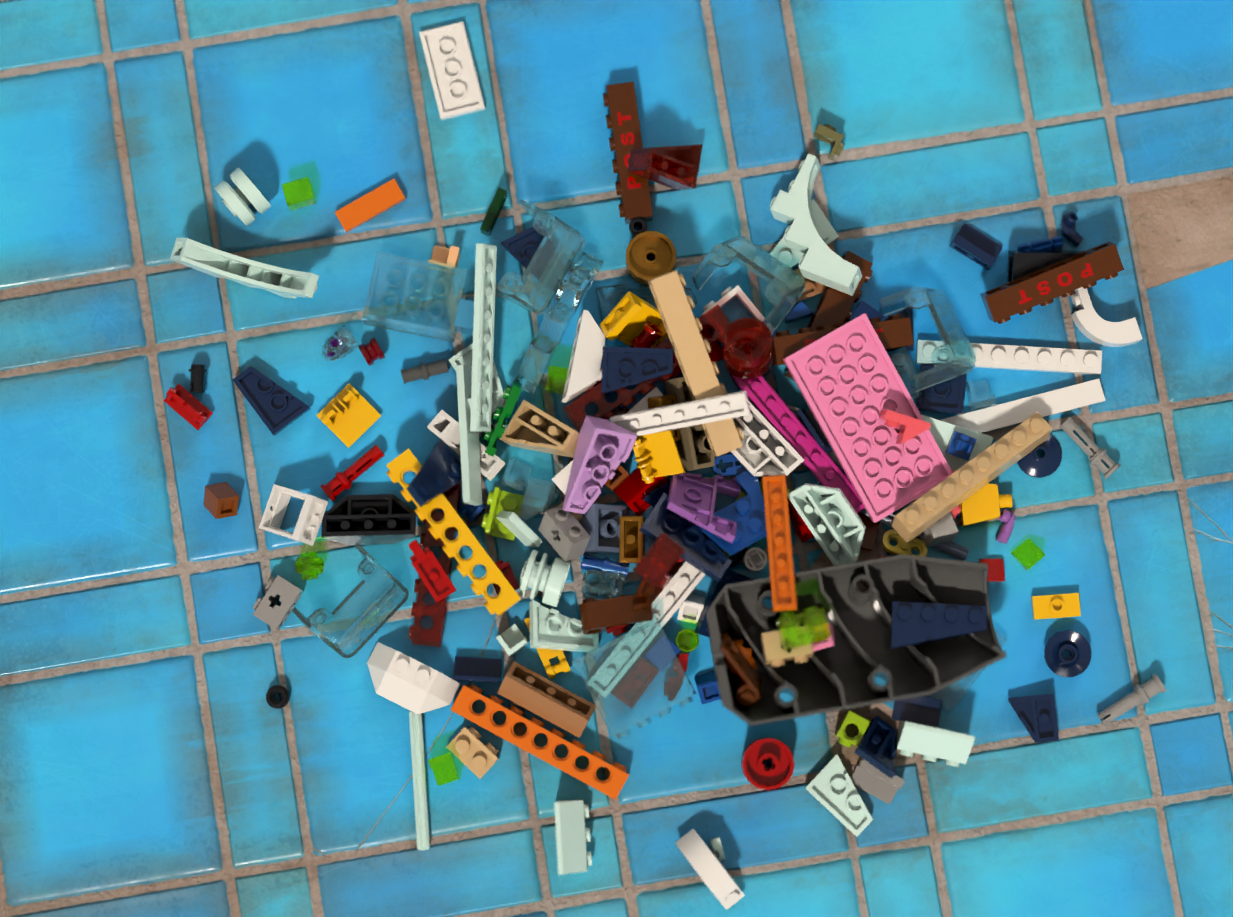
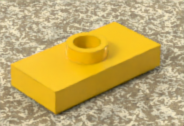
M1079 593L1031 596L1033 620L1081 616Z

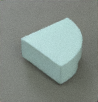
M712 838L710 842L715 857L718 861L725 860L720 838Z

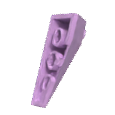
M592 416L585 417L577 439L562 508L564 511L585 514L601 494V488L607 480H611L615 476L614 471L621 462L625 463L630 456L637 438L635 433L607 419Z

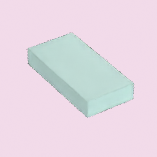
M500 511L496 516L525 546L538 548L543 542L514 512Z

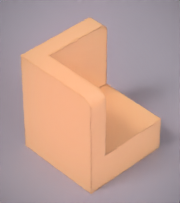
M435 245L431 260H428L429 268L456 274L461 255L460 248L450 246L449 249Z

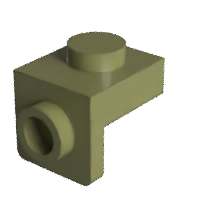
M819 124L813 137L833 146L829 159L833 160L835 155L840 156L845 143L841 142L844 135L836 132V128L831 125L824 124L823 126Z

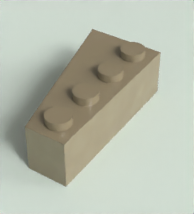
M684 377L664 381L666 395L676 394L677 404L692 401ZM702 424L679 428L681 440L675 442L684 471L714 466L715 456L711 451Z

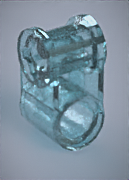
M590 569L583 575L581 591L585 597L599 600L625 596L623 590L624 585L627 583V577L618 572Z

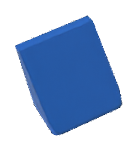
M799 301L785 316L784 322L787 324L809 318L813 315V312L802 301Z
M715 671L694 677L702 705L721 699Z

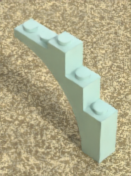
M808 154L806 159L800 163L798 175L795 180L791 181L788 193L780 190L777 197L775 196L772 199L770 210L774 219L789 224L784 234L788 247L804 253L799 261V269L802 276L853 296L862 278L860 268L842 259L832 251L819 236L812 217L811 198L820 164L817 156Z
M177 237L170 260L213 277L230 279L250 288L264 289L284 298H312L318 286L319 276L313 273L300 272L257 262L218 250L189 238Z

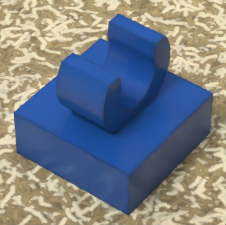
M953 431L945 452L969 461L977 439Z

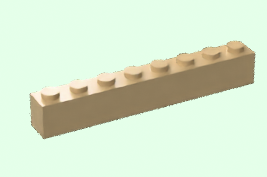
M673 270L647 280L692 401L727 394L723 383L719 384L716 376L719 374L718 367L715 361L711 362L709 358L710 346L706 339H702L700 331L703 330L698 317L694 318L691 310L694 309L693 301L690 295L686 296L683 287H686L683 275L681 273L678 274L677 270ZM734 418L702 424L711 451L716 457L743 447L741 440H744L740 427H735Z
M1038 412L1034 413L898 513L894 518L892 527L906 543L910 542L1045 442L1053 428Z

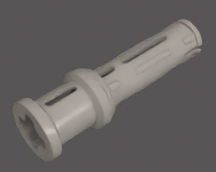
M1071 417L1060 426L1090 458V464L1095 465L1104 474L1103 477L1105 479L1121 466L1108 456L1106 449H1100ZM1073 431H1076L1079 434V436L1088 444V446H1086ZM1101 460H1103L1110 468H1107V467L1101 462Z
M1156 674L1151 675L1150 680L1142 685H1135L1133 692L1098 712L1097 716L1099 719H1102L1100 720L1102 724L1106 726L1138 704H1147L1149 699L1156 694L1166 692Z

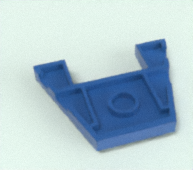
M748 470L736 476V482L746 496L713 514L714 516L737 522L733 543L698 526L708 536V539L730 555L767 536L764 500L758 477H754Z

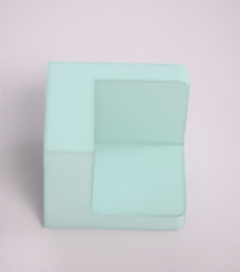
M516 624L496 636V639L509 656H512L529 643Z

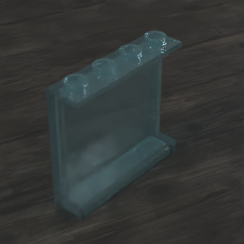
M654 618L572 661L575 670H579L611 733L609 734L610 738L616 735L619 739L631 733L629 728L636 724L638 728L645 726L651 722L650 717L656 714L662 717L672 712L671 706L679 703L681 707L693 701L691 696L696 694L658 618Z

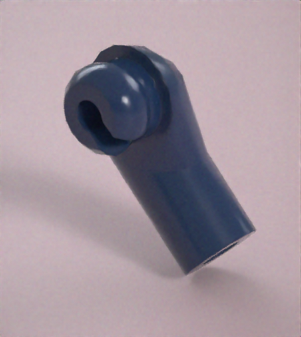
M1069 212L1061 220V233L1077 247L1084 238L1075 231L1076 221L1078 220L1077 215Z

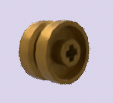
M645 231L637 234L630 241L626 249V268L629 275L637 283L649 286L647 280L675 269L676 250L673 242L666 235L657 231ZM650 255L655 260L648 261L647 256Z

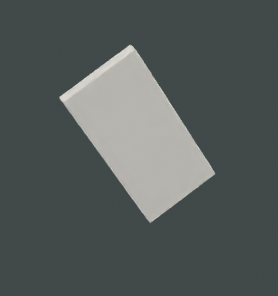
M463 21L419 32L441 120L485 110Z

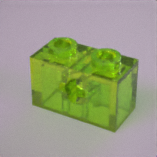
M812 606L804 609V613L795 615L794 612H788L780 615L781 618L777 619L776 626L783 651L830 639L831 631L824 608L818 609L817 606ZM801 622H803L804 626H808L806 632H803L802 628L798 629Z

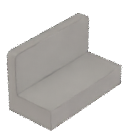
M863 758L860 759L851 776L854 786L887 804L892 802L899 788H902L905 780L896 775L891 779Z

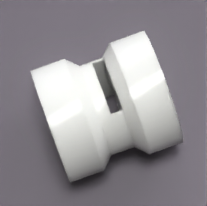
M760 548L749 549L743 557L745 568L751 572L762 570L767 563V555Z

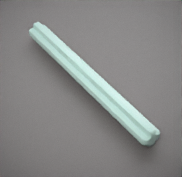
M409 711L417 849L428 850L430 848L422 714L418 715Z

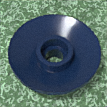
M1049 435L1045 442L1020 459L1017 464L1029 476L1036 478L1049 476L1057 470L1061 463V447L1058 441ZM1037 450L1044 452L1043 458H1039L1036 455Z
M1065 630L1054 634L1047 641L1044 657L1047 666L1052 672L1062 677H1074L1087 669L1091 661V648L1088 641L1081 634ZM1065 649L1070 652V657L1067 659L1062 655Z

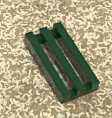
M498 187L480 227V231L484 235L489 236L508 197L506 190Z

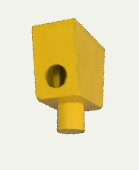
M988 483L961 503L959 513L960 527L999 518L1000 508H1012V495H998V485Z

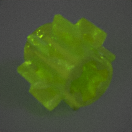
M307 551L306 553H301V556L296 559L295 570L298 574H302V580L318 579V575L324 570V562L321 557H317V552Z

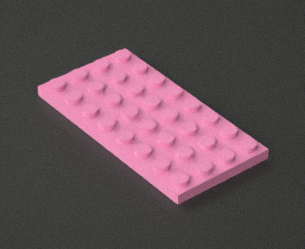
M865 313L783 359L873 523L878 522L926 494L953 474L929 429L902 444H896L901 426L899 425L898 429L886 426L884 420L879 419L881 411L887 409L924 421Z

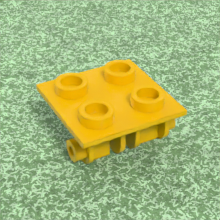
M350 384L316 415L348 448L381 417Z
M671 430L637 436L632 449L636 456L635 461L638 462L637 467L640 468L642 474L641 479L646 484L652 483L655 477L685 473Z

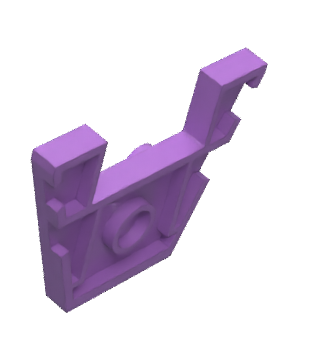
M682 473L672 475L667 509L733 543L737 522L723 519L713 514L716 492L738 498L741 487L736 482V477H733L732 480H723V476H714V479L702 478V474Z

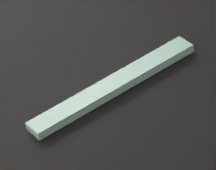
M483 243L476 244L470 431L491 432L497 245Z

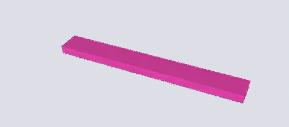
M748 361L732 374L733 380L743 391H747L748 398L768 422L804 459V465L822 486L841 489L856 513L865 508L850 480L825 450L819 446L815 438L753 364Z

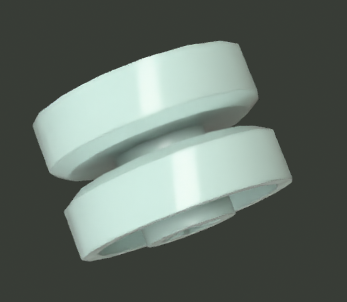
M238 167L230 174V179L237 187L236 189H233L223 180L214 189L222 197V202L235 217L238 216L247 227L256 220L255 214L249 208L251 204L262 214L271 205Z

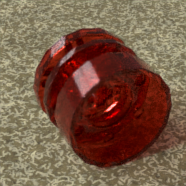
M746 317L737 319L728 325L724 332L723 362L725 367L733 376L740 379L751 380L762 376L771 365V331L764 322L758 319Z

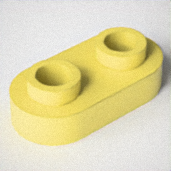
M895 529L885 532L882 538L883 549L892 555H913L911 550L915 549L919 554L913 556L926 557L928 549L924 541L915 537L906 543ZM894 540L897 542V545L892 546L889 541Z

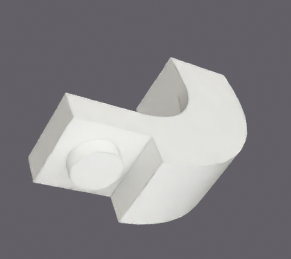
M1078 288L1071 295L1074 307L1079 309V311L1071 315L1077 328L1088 339L1108 347H1123L1143 339L1135 317L1120 322L1104 320L1095 312L1087 288Z
M441 410L427 428L460 456L459 423ZM479 442L481 474L491 481L506 463L496 455L493 457L486 454L485 446Z
M694 828L675 842L726 910L745 896Z

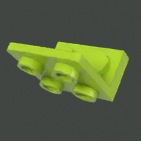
M495 486L494 491H490L488 496L489 514H484L482 522L485 533L488 536L515 541V535L496 516L500 511H510L520 518L525 496L502 491L500 487Z

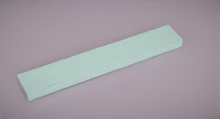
M463 364L456 366L463 503L478 506L482 505L479 431H470L471 407L468 398H471L472 367Z

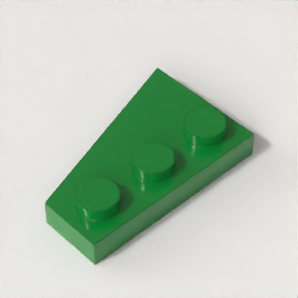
M513 380L511 386H506L502 398L505 400L502 407L497 406L494 412L493 419H495L493 427H491V432H485L483 437L486 440L485 453L494 457L497 450L496 441L502 437L507 424L506 419L507 417L510 418L522 390V384Z

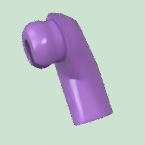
M1005 509L1000 513L999 520L1003 521L996 540L1003 544H1007L1013 531L1016 516L1012 511L1009 512Z

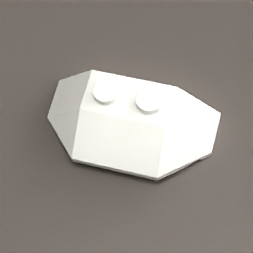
M583 310L578 317L561 401L564 403L591 389L602 378V367L600 366L603 347H607L605 346L606 337L588 310Z
M749 402L751 414L733 419L735 427H740L744 440H741L743 447L730 452L754 477L788 476L804 459Z
M377 642L367 661L376 694L418 715L450 705L460 686V683L441 672Z

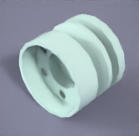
M533 549L531 555L525 561L520 576L519 596L525 597L528 588H531V600H534L538 591L543 592L542 603L557 607L571 561L565 562L562 558L556 556L550 566L547 565L548 554L544 553L541 562H537L539 551Z

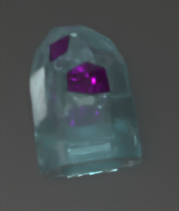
M343 325L326 339L322 346V355L326 361L334 362L346 357L360 344L347 327Z

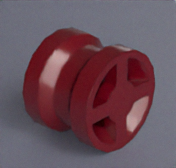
M375 337L370 339L368 344L358 346L369 366L373 365L375 360L385 358Z

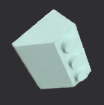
M900 721L895 746L896 749L900 750V755L913 757L914 753L922 754L923 760L936 762L937 758L946 760V765L959 767L960 763H967L975 736Z
M584 799L555 801L558 875L587 872L588 866H592L591 851L587 852L586 842H591L590 828H585V818H589V805L584 804Z

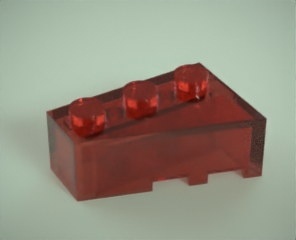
M703 144L631 149L628 172L675 190L696 189Z
M662 533L633 569L634 574L655 591L658 588L663 590L671 580L670 574L685 552V549L665 533Z

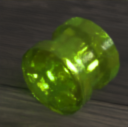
M683 629L676 636V645L683 652H691L698 646L699 636L692 629Z

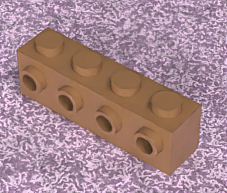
M515 661L497 694L580 738L596 708V705Z

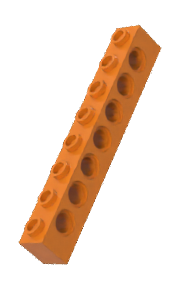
M470 684L469 687L463 685L450 709L451 711L613 799H617L629 776L625 772L627 767L617 762H614L613 765L606 762V756L595 750L592 754L584 750L586 745L573 739L572 743L565 740L564 733L555 728L552 731L543 728L545 723L534 717L528 720L522 716L524 712L514 706H511L510 709L502 705L503 700L492 694L490 698L482 695L483 689L473 684ZM482 700L485 702L486 709L483 713L479 714L474 711L473 704L475 701ZM497 711H503L506 714V721L502 725L496 724L493 719ZM518 722H523L527 726V732L523 736H519L514 732V726ZM539 733L545 734L548 738V742L544 747H539L535 744V736ZM560 744L568 748L569 752L565 758H559L555 754V748ZM586 756L589 759V766L586 769H579L576 766L577 757ZM606 767L609 769L610 776L607 780L597 778L596 771L598 768Z

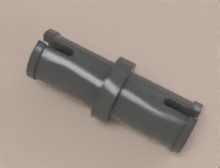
M445 358L426 364L421 362L419 366L400 370L404 384L420 379L429 380L431 376L449 372Z

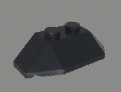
M394 494L346 495L331 509L326 511L322 519L321 537L345 545L396 544L416 536V513Z

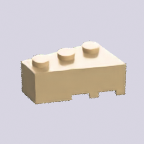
M523 400L500 440L512 447L574 458L579 433Z

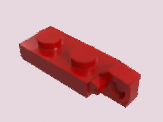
M417 540L408 544L414 553L410 557L412 565L437 603L457 591L428 546L422 549Z

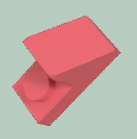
M887 409L882 410L879 419L885 421L886 426L898 429L899 425L901 426L896 444H902L931 427V423Z

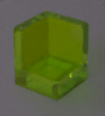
M308 177L282 184L287 206L290 210L317 203L311 181Z
M549 365L545 386L546 392L563 395L568 372L567 368Z
M452 752L428 760L438 786L461 779Z

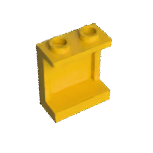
M630 291L627 292L600 323L606 338L611 341L616 338L630 347L633 346V339L638 337L644 330L646 322L654 324L663 333V336L657 338L651 348H658L668 337L658 308Z

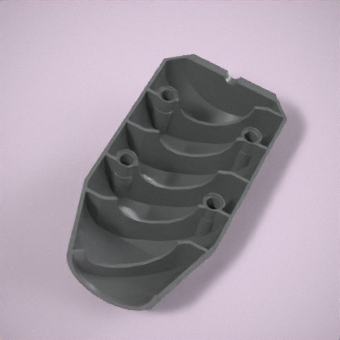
M902 554L794 573L796 611L773 612V608H766L763 605V600H772L770 577L725 585L706 612L712 659L722 706L750 726L931 695L1005 658L1006 652L1001 649L997 640L989 607L987 592L988 565L985 563ZM856 584H864L867 587L868 591H858L856 588ZM895 601L987 606V630L890 650L891 603ZM826 623H830L833 626L835 646L814 651L809 661L804 663H795L794 660L786 661L785 665L780 667H771V664L765 665L760 640L761 633L807 625L809 628ZM727 633L731 640H744L742 646L752 649L751 657L755 660L757 666L755 671L761 678L760 699L753 706L741 705L736 698L739 676L728 670L724 661V654L720 650L722 634ZM784 643L781 649H786L787 652H790L793 646H788V643ZM874 677L882 678L886 685H877ZM780 694H790L793 699L790 702H784L781 700Z

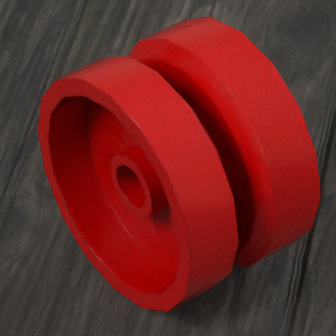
M772 738L757 739L750 743L743 752L741 760L742 772L746 779L757 788L765 790L778 789L786 784L793 774V754L788 746L780 740ZM769 759L771 761L769 768H765L764 760Z

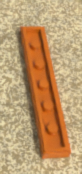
M786 475L762 476L773 612L796 611L797 603Z

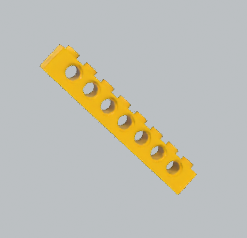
M408 448L386 466L389 471L386 473L394 484L396 482L400 483L403 487L400 492L408 503L411 500L417 506L414 510L422 521L426 519L431 527L428 530L436 540L441 538L445 545L442 549L449 558L454 556L459 564L456 568L462 576L468 575L473 581L470 584L471 588L477 596L482 594L487 600L484 605L491 615L496 613L498 616H501L522 599L443 494L420 507L406 488L409 484L404 481L405 475L408 472L417 473L422 467ZM436 509H442L445 514L444 518L438 522L434 521L432 513ZM449 528H456L459 534L455 540H448L446 538V531ZM465 546L471 547L473 551L472 556L468 559L460 557V550ZM478 565L485 566L487 570L486 575L482 578L474 576V568ZM491 584H498L501 588L500 594L496 597H491L488 594L487 590Z

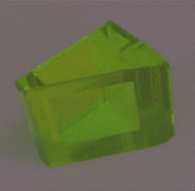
M1029 538L1011 552L1025 571L1029 570L1045 556L1044 552Z

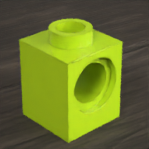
M847 710L835 733V736L839 738L838 743L848 748L851 745L858 746L870 721ZM848 724H854L857 727V734L854 737H848L845 733V728Z

